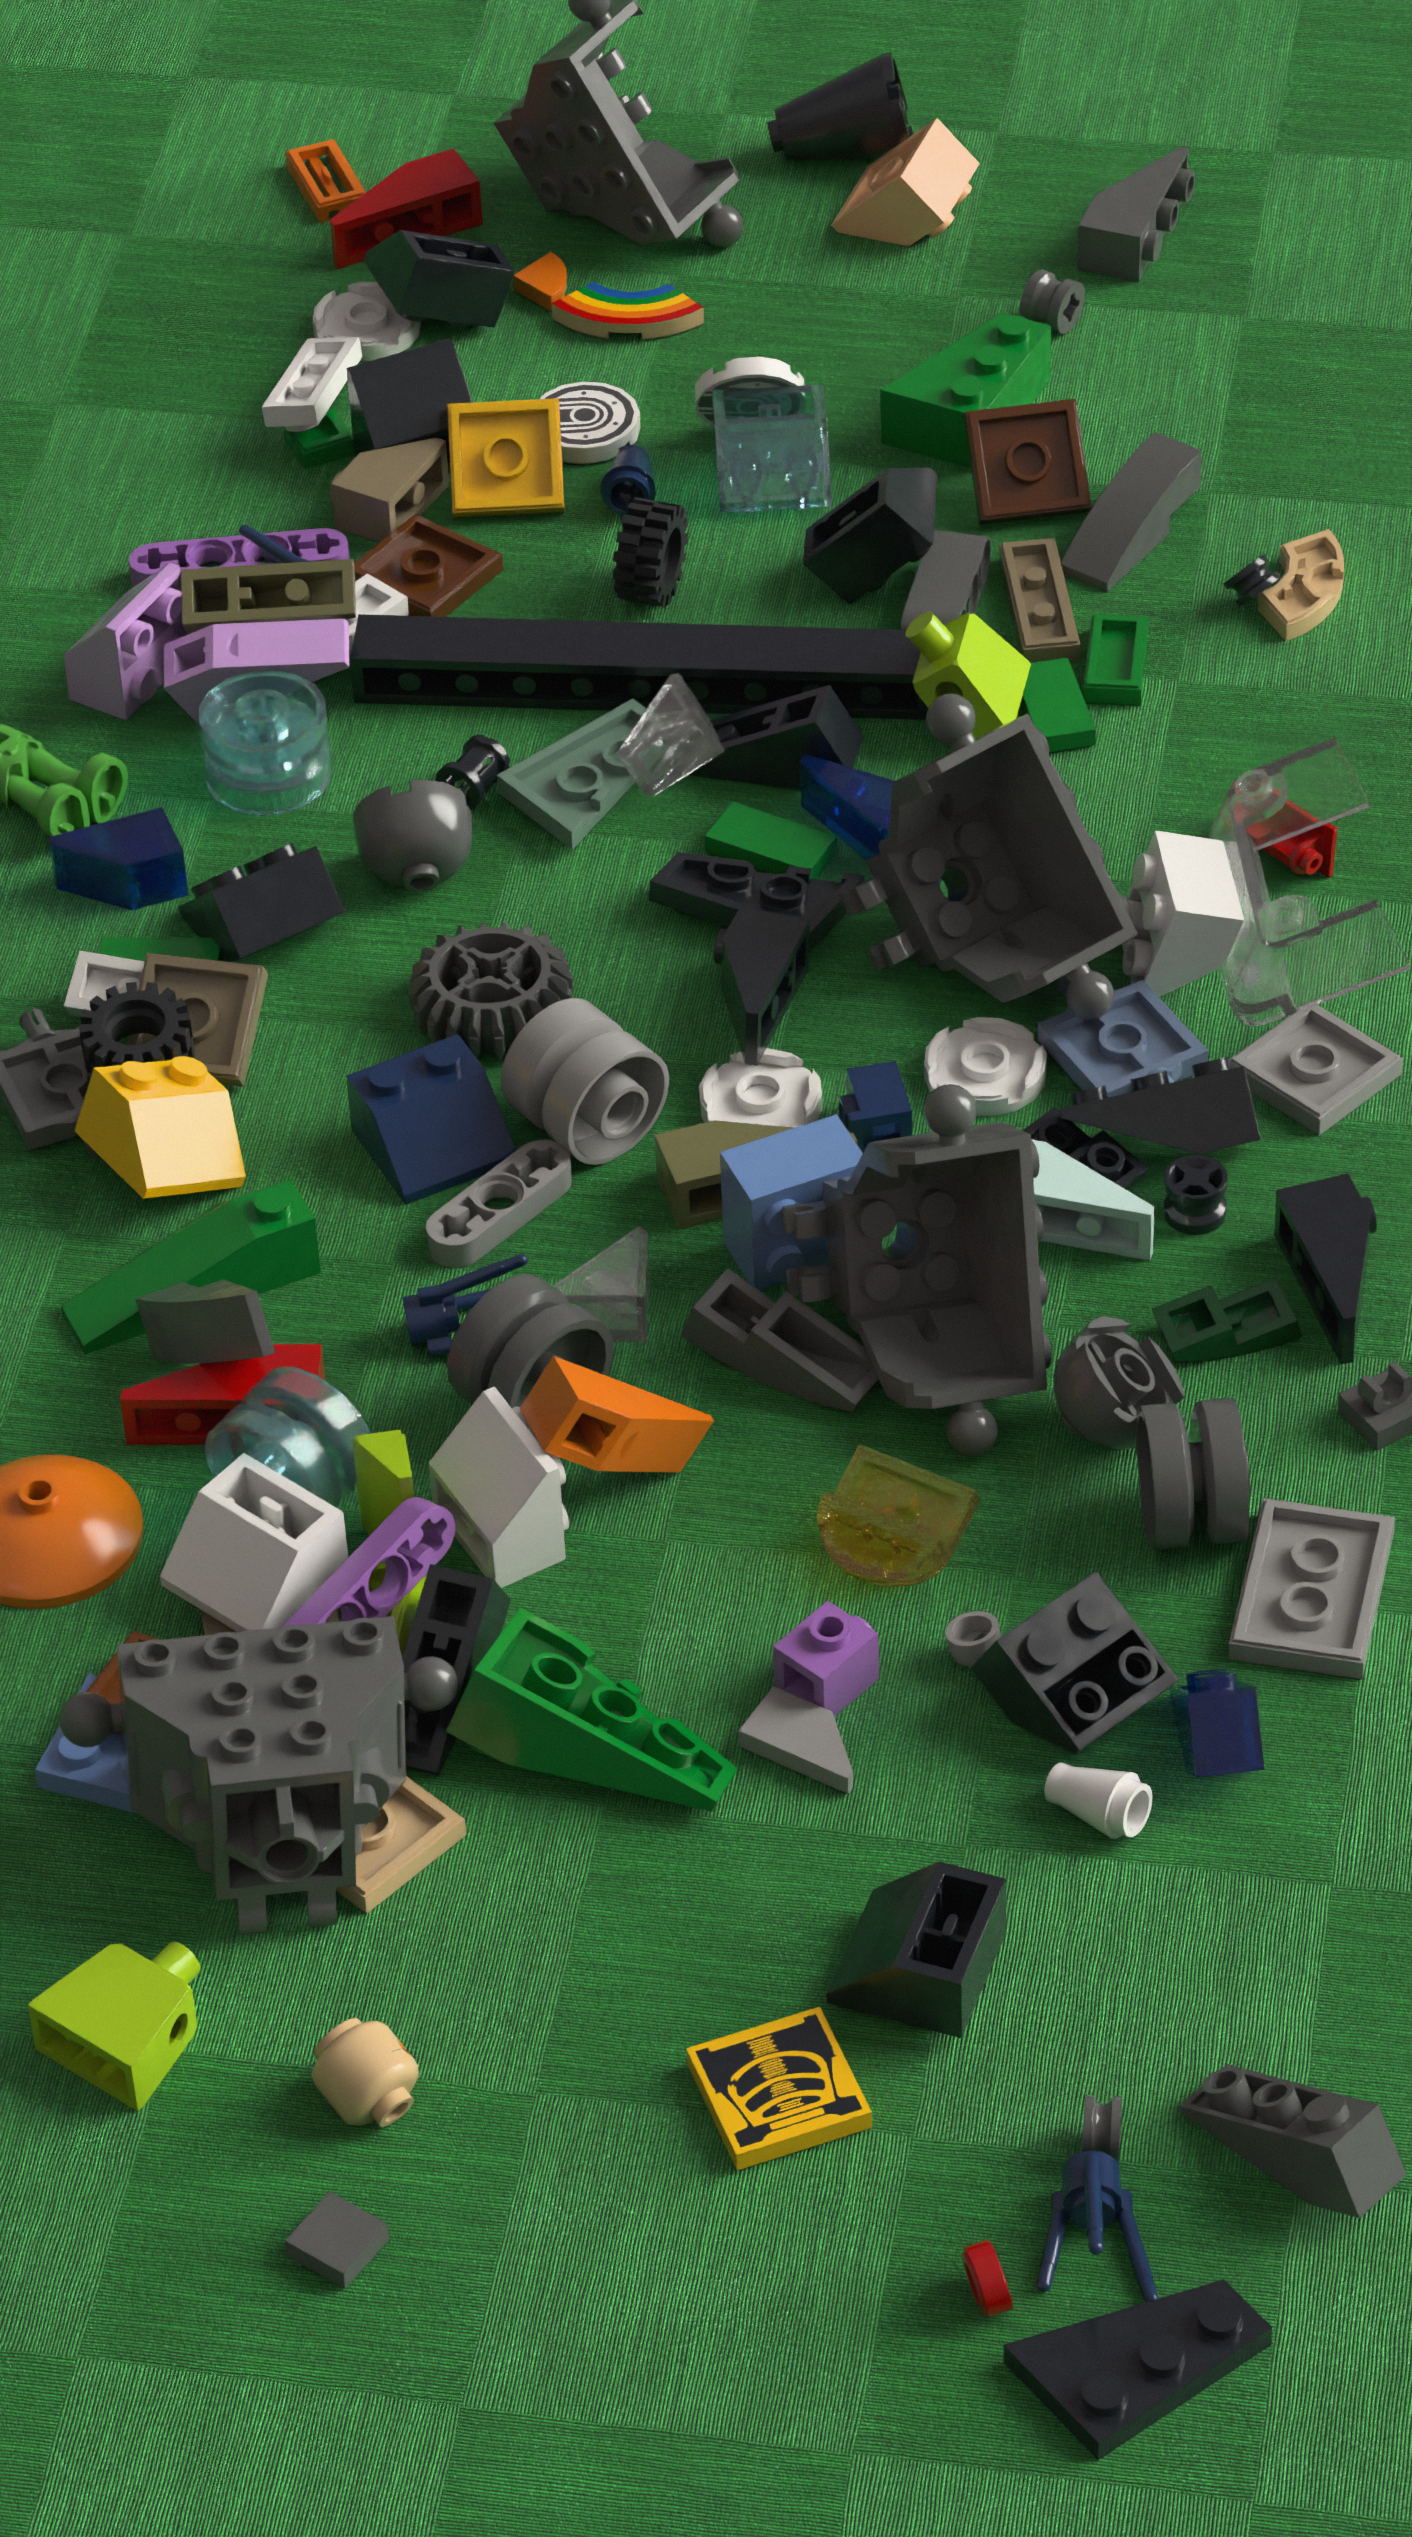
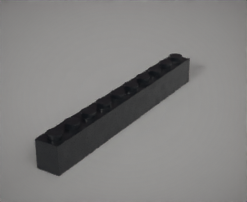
M359 614L350 656L354 703L612 711L629 700L634 699L650 712L733 714L830 685L851 718L926 720L928 707L916 693L912 683L921 652L906 637V630Z

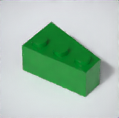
M1000 312L880 389L881 443L971 468L963 418L965 412L1032 404L1051 378V326L1028 320L1023 316Z

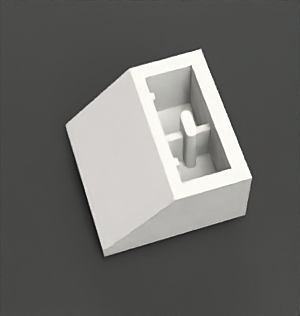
M1162 831L1154 832L1145 854L1140 853L1135 860L1132 885L1126 897L1132 913L1131 921L1138 935L1122 943L1124 951L1123 971L1125 975L1130 976L1131 984L1143 980L1158 997H1161L1225 965L1245 920L1222 840Z
M494 1386L480 1394L429 1461L432 1502L446 1508L453 1515L456 1539L487 1578L494 1579L503 1588L566 1559L564 1530L569 1528V1519L561 1499V1485L566 1482V1474L560 1458L543 1451L539 1442L533 1436L530 1426L519 1409L520 1407L515 1406L511 1408Z
M243 1453L198 1492L160 1574L161 1586L236 1632L281 1628L349 1558L343 1511Z

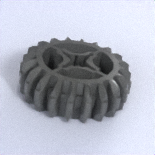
M507 920L499 928H487L483 921H481L478 929L468 931L458 926L455 937L437 935L434 947L421 949L420 960L412 965L409 1001L410 1009L414 1012L415 1022L419 1025L420 1033L428 1035L432 1043L459 1034L477 1060L484 1054H495L501 1062L504 1054L508 1052L519 1032L535 1015L558 1001L572 998V992L574 991L573 975L569 972V964H567V960L564 957L563 949L554 947L551 944L549 935L534 936L530 925L524 926L517 931L511 930Z

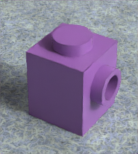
M827 1600L773 1646L774 1686L832 1711L835 1717L879 1679L878 1633L864 1619L855 1615H849Z

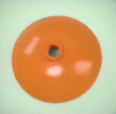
M36 1455L1 1465L0 1604L25 1609L65 1606L87 1599L117 1581L134 1562L139 1553L144 1534L141 1505L130 1485L111 1469L99 1463L74 1456Z

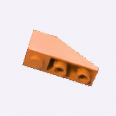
M556 1356L552 1357L519 1408L544 1452L595 1471L681 1472L714 1422V1419L709 1414Z

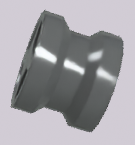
M1043 269L1037 270L1030 277L1023 291L1020 314L1028 320L1039 323L1046 322L1051 326V330L1066 334L1075 326L1082 312L1085 300L1084 286L1072 279L1063 282L1058 281L1055 274Z

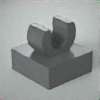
M1394 1361L1388 1365L1387 1370L1371 1378L1366 1375L1360 1379L1359 1384L1339 1393L1338 1413L1378 1451L1412 1433V1377Z

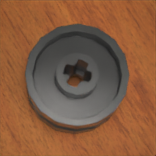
M529 1274L512 1277L485 1293L464 1318L453 1338L447 1360L449 1383L460 1396L472 1405L483 1391L495 1386L511 1408L515 1406L521 1407L553 1356L608 1376L614 1356L613 1336L602 1321L584 1308L570 1304L562 1292L543 1278Z
M1235 1399L1198 1400L1192 1410L1190 1419V1442L1182 1412L1175 1403L1138 1406L1136 1415L1138 1480L1143 1521L1150 1549L1187 1547L1194 1531V1505H1196L1202 1534L1210 1544L1246 1542L1249 1533L1250 1513L1249 1465L1239 1410Z

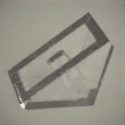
M678 673L669 676L617 751V755L645 796H655L725 750L709 717Z
M638 1226L553 1285L565 1295L570 1304L584 1308L602 1321L612 1334L613 1342H648L650 1293L648 1233Z

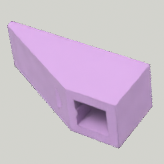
M345 619L213 624L164 644V689L200 727L349 668V623Z

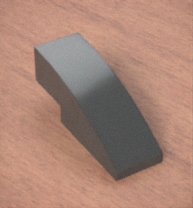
M1154 432L1126 461L1090 510L1061 561L1063 574L1108 592L1169 534L1170 515L1201 487L1202 451Z
M728 1268L692 1307L680 1335L715 1359L754 1380L786 1394L827 1407L853 1412L879 1382L876 1371L863 1345L787 1291L774 1302Z
M220 1280L199 1288L181 1282L135 1298L153 1359L184 1364L214 1363L259 1358L275 1353L256 1290L226 1280Z

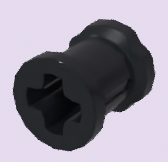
M480 734L472 736L463 745V754L458 760L446 763L436 773L435 781L445 782L454 787L456 781L464 779L465 781L456 788L464 793L467 806L469 805L470 810L475 809L484 799V790L491 783L497 782V775L510 768L509 755L504 747L496 740ZM488 758H491L490 764L482 766Z

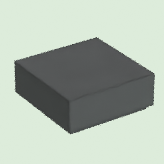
M329 2191L285 2240L286 2253L289 2258L346 2289L389 2240L388 2224Z

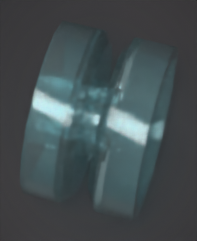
M278 670L248 671L227 678L208 691L199 706V728L204 754L206 786L216 801L234 811L253 815L283 814L306 806L324 792L332 778L330 742L328 738L325 697L314 683L298 674Z
M275 1367L262 1376L243 1396L242 1404L230 1410L208 1432L204 1450L209 1470L214 1478L240 1455L245 1453L337 1508L339 1500L357 1487L353 1439L358 1435L371 1434L359 1411L339 1390L322 1378L296 1367Z

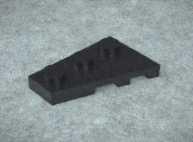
M678 852L650 880L649 901L673 908L678 913L694 915L724 925L727 928L740 907L810 919V953L847 913L839 895L863 883L865 875L843 873L842 882L811 879V868L789 866L786 873L770 874L755 872L754 866L746 860Z
M1223 2279L1003 2345V2363L1093 2456L1100 2460L1269 2347L1272 2343V2326Z

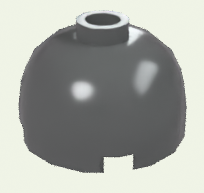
M430 780L409 781L410 791L391 795L390 785L377 789L362 799L353 811L356 846L362 862L378 880L397 888L407 889L411 892H426L434 889L438 884H441L457 873L466 862L472 848V816L469 805L467 806L464 793L445 782Z
M1102 1316L1084 1326L1062 1350L1053 1374L1056 1402L1061 1411L1064 1424L1075 1435L1108 1449L1125 1450L1136 1448V1415L1138 1406L1175 1403L1176 1405L1184 1398L1183 1386L1174 1366L1154 1341L1147 1337L1139 1344L1131 1336L1124 1333L1131 1324L1119 1318Z

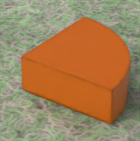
M549 252L514 274V291L552 312V303L565 297L567 272L563 261L556 254Z

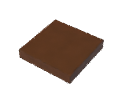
M1076 399L965 412L963 418L979 525L1090 512L1092 505Z
M415 514L355 562V581L368 573L408 597V616L446 617L504 570L503 555Z

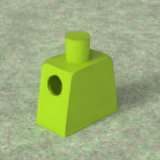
M931 611L920 614L910 623L905 635L921 652L912 683L916 693L928 708L936 698L945 694H957L966 698L975 711L976 721L972 731L975 739L1016 719L1031 663L977 615L972 613H965L943 625Z
M175 1941L170 1942L151 1961L121 1943L108 1945L28 2004L35 2050L134 2110L139 2111L147 2103L195 2035L197 2019L193 1991L188 1984L200 1973L199 1961L186 1946Z

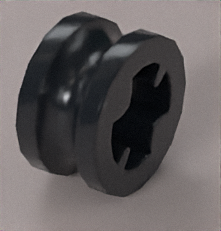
M1265 554L1223 583L1226 589H1234L1236 591L1237 599L1235 602L1239 607L1281 578L1278 572H1270L1267 569L1266 563L1268 558Z

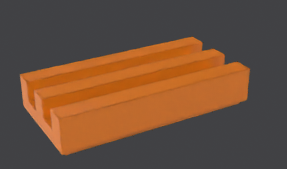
M332 139L285 152L286 167L319 223L329 221L330 211L335 210L338 214L366 193L335 140ZM326 155L328 162L345 188V193L339 192L331 178L330 172L318 156ZM303 160H306V163L308 164L313 175L315 176L316 180L318 181L319 185L321 186L322 190L324 191L327 197H324L321 193L316 182L314 181L313 177L311 176L310 172L305 166Z

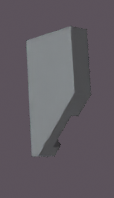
M773 1686L738 1730L739 1747L849 1794L853 1788V1771L833 1712Z

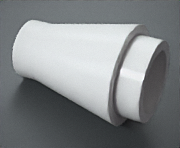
M1060 1762L1051 1769L1045 1783L1044 1795L1048 1802L1063 1807L1112 1839H1117L1122 1835L1127 1837L1136 1836L1145 1826L1152 1807V1790L1150 1786L1140 1782L1138 1775L1133 1772L1073 1767Z

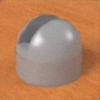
M973 1611L957 1616L948 1624L945 1631L949 1650L954 1660L959 1665L968 1666L969 1669L996 1640L1002 1637L997 1618L983 1611Z

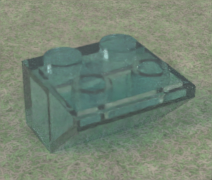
M823 384L712 391L714 450L720 513H752L758 510L792 508L806 510L812 507L832 506L827 415Z

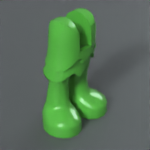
M0 724V800L9 810L17 803L37 819L39 827L45 834L62 843H77L83 840L89 832L90 819L100 825L105 824L114 815L122 802L128 786V771L126 765L120 759L109 754L98 753L91 756L82 770L78 771L43 748L42 742L34 740L32 736L10 726ZM32 779H35L43 783L49 788L47 790L41 788L40 786L34 784L32 782Z

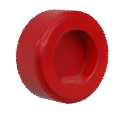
M986 2239L963 2247L961 2258L964 2270L981 2314L990 2318L1013 2310L1008 2285L990 2240Z

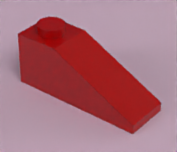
M454 148L406 162L330 219L333 264L337 269L363 262L368 250L400 230L444 237L483 225L480 180Z
M273 1344L275 1353L264 1357L200 1363L121 1390L120 1404L126 1445H320L326 1397L322 1345Z

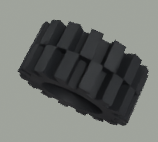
M635 498L633 503L630 502L627 507V515H623L621 521L623 529L622 532H618L616 542L619 543L618 551H614L613 561L616 562V567L613 569V579L616 581L613 587L619 599L663 607L671 602V595L674 596L677 591L676 581H681L683 574L681 565L682 562L685 563L687 553H684V546L688 544L689 534L685 533L688 527V518H685L687 512L685 508H682V505Z
M137 982L126 983L127 992L119 994L116 986L105 990L106 1001L96 995L90 1001L91 1011L84 1009L80 1016L82 1025H79L84 1064L87 1073H91V1075L96 1067L122 1065L127 1061L146 1063L172 1060L177 1056L195 1057L190 1012L187 1010V1004L182 998L176 1001L175 992L169 988H166L159 995L158 984L147 982L145 991H138ZM145 1033L157 1036L153 1040L139 1045L118 1043L122 1038L133 1034Z

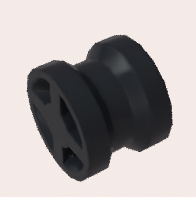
M1188 1155L1173 1161L1167 1167L1164 1174L1165 1192L1167 1193L1164 1200L1165 1220L1175 1230L1190 1235L1206 1234L1215 1231L1224 1223L1227 1215V1204L1224 1196L1228 1188L1226 1169L1215 1159L1202 1155Z

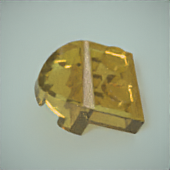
M859 1444L834 1494L832 1495L824 1491L818 1507L817 1524L828 1555L833 1563L843 1572L873 1584L910 1586L929 1580L948 1564L981 1499L976 1490Z

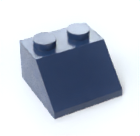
M459 1034L346 1076L351 1130L405 1205L485 1175L516 1151L486 1070Z

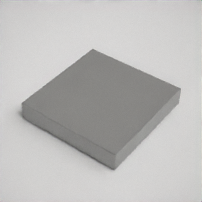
M1309 1001L1229 1059L1231 1069L1241 1066L1245 1067L1251 1093L1317 1135H1321L1402 1074L1403 1058L1314 1002Z

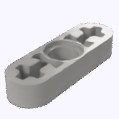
M536 1140L529 1142L434 1212L426 1224L428 1252L431 1259L437 1264L448 1268L469 1266L558 1200L570 1189L572 1184L569 1152L555 1141ZM498 1197H505L515 1201L511 1207L501 1210H494L484 1206V1203L488 1200Z

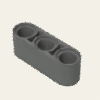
M934 530L933 545L921 559L905 604L900 630H906L916 617L927 611H931L943 625L965 613L975 614L990 566L991 539L989 536Z

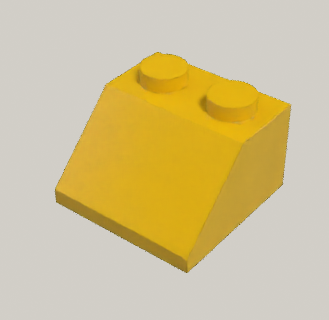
M177 1056L172 1060L146 1063L127 1061L122 1065L96 1067L93 1069L75 1132L143 1199L243 1187L246 1174L229 1093L207 1071V1067L202 1062L191 1057Z

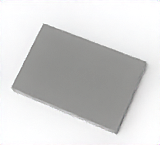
M1263 1498L1229 1641L1228 1659L1363 1679L1394 1535L1395 1517Z

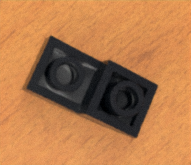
M1055 1107L1022 1130L1031 1134L1032 1140L1047 1142L1126 1190L1147 1175L1148 1167L1107 1132L1102 1130L1090 1138L1072 1121L1061 1119L1060 1111Z

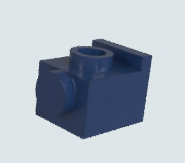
M896 1061L847 1069V1077L845 1079L847 1095L838 1096L839 1117L847 1131L854 1133L861 1152H864L869 1142L912 1136V1109Z

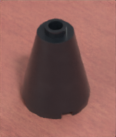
M891 52L881 54L775 109L776 120L767 122L774 152L784 151L787 160L879 159L913 135L912 125L907 127L909 124L906 111L908 107L895 59L892 58Z

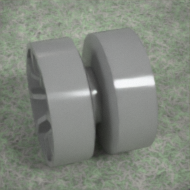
M580 998L558 1001L535 1015L513 1041L501 1071V1090L508 1104L535 1126L545 1130L550 1138L580 1162L590 1165L610 1162L640 1142L660 1115L669 1088V1073L662 1058L634 1036L624 1032L615 1021L592 1003Z

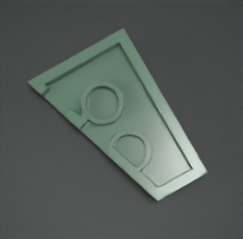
M631 699L497 775L498 793L573 850L671 745L670 726L637 701Z

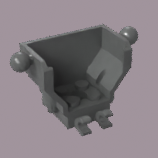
M568 0L570 11L582 22L533 64L526 94L493 123L545 210L548 212L567 209L570 214L575 216L589 215L640 245L677 239L699 217L704 215L701 222V230L703 236L710 244L717 247H728L736 243L743 233L744 224L742 216L734 207L722 204L719 200L739 181V174L729 157L696 162L659 140L644 142L634 124L643 120L652 112L653 108L643 92L637 93L631 100L628 99L627 95H622L618 98L608 82L609 79L619 74L627 64L617 47L612 48L604 56L602 52L605 50L607 38L629 17L644 14L637 0Z
M957 694L942 695L936 698L929 706L926 714V723L930 733L937 740L949 743L953 751L892 782L888 837L880 841L878 845L880 853L865 860L873 877L843 892L839 896L850 916L862 910H868L885 901L900 929L898 933L867 949L877 971L913 955L919 969L936 963L940 970L945 972L955 969L1002 1003L1024 996L1066 975L1069 982L1065 990V1001L1069 1010L1075 1016L1084 1020L1098 1019L1110 1010L1114 1001V990L1108 978L1099 972L1091 971L1087 962L1138 935L1131 921L1132 913L1130 906L1124 896L1116 891L1104 867L1103 852L1098 843L1089 836L1076 810L1075 796L1070 787L1061 780L1049 756L1048 742L1044 734L1034 726L1029 714L1003 724L975 739L972 731L975 726L976 716L971 703L966 698ZM939 879H942L947 887L948 898L944 896L940 889Z
M948 1084L934 1089L924 1104L925 1121L934 1132L869 1142L851 1177L823 1182L824 1201L798 1203L782 1207L784 1233L795 1232V1238L798 1240L826 1235L828 1263L786 1269L788 1293L792 1296L800 1295L801 1302H815L831 1297V1306L846 1314L848 1325L852 1330L859 1333L888 1398L906 1408L935 1409L957 1405V1409L950 1415L946 1424L947 1441L957 1453L967 1457H976L988 1452L995 1444L998 1435L997 1422L991 1412L983 1407V1400L1047 1390L1046 1369L1051 1365L1052 1351L1049 1338L1043 1331L1042 1305H1045L1047 1301L1048 1288L1045 1275L1041 1268H1039L1038 1242L1042 1240L1044 1225L1040 1209L1035 1204L1033 1178L1038 1176L1040 1163L1037 1148L1031 1140V1134L1004 1122L972 1126L977 1114L974 1098L963 1087ZM897 1225L895 1240L890 1246L882 1249L883 1238L890 1235Z
M394 1616L357 1618L350 1621L289 1625L282 1628L233 1633L220 1632L213 1635L165 1640L152 1639L144 1642L117 1644L120 1703H109L101 1695L92 1692H83L72 1696L64 1704L60 1713V1727L64 1736L71 1743L88 1748L102 1744L109 1738L112 1731L122 1730L125 1773L131 1809L194 1850L197 1866L202 1871L212 1872L216 1901L234 1899V1908L237 1910L239 1935L267 1932L265 1895L303 1891L304 1903H307L309 1927L336 1925L335 1888L356 1886V1855L361 1852L363 1847V1828L378 1817L379 1810L406 1780L404 1701L409 1700L413 1706L424 1711H438L448 1706L453 1701L458 1690V1678L453 1667L447 1661L431 1656L416 1660L404 1673Z

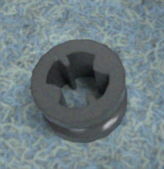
M1085 2094L1082 2152H1104L1119 2162L1122 2096H1113L1110 2102L1103 2104L1095 2099V2095Z

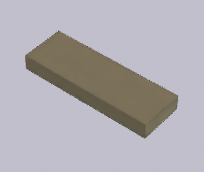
M1055 538L999 543V562L1020 654L1030 663L1067 657L1069 661L1080 660V641Z

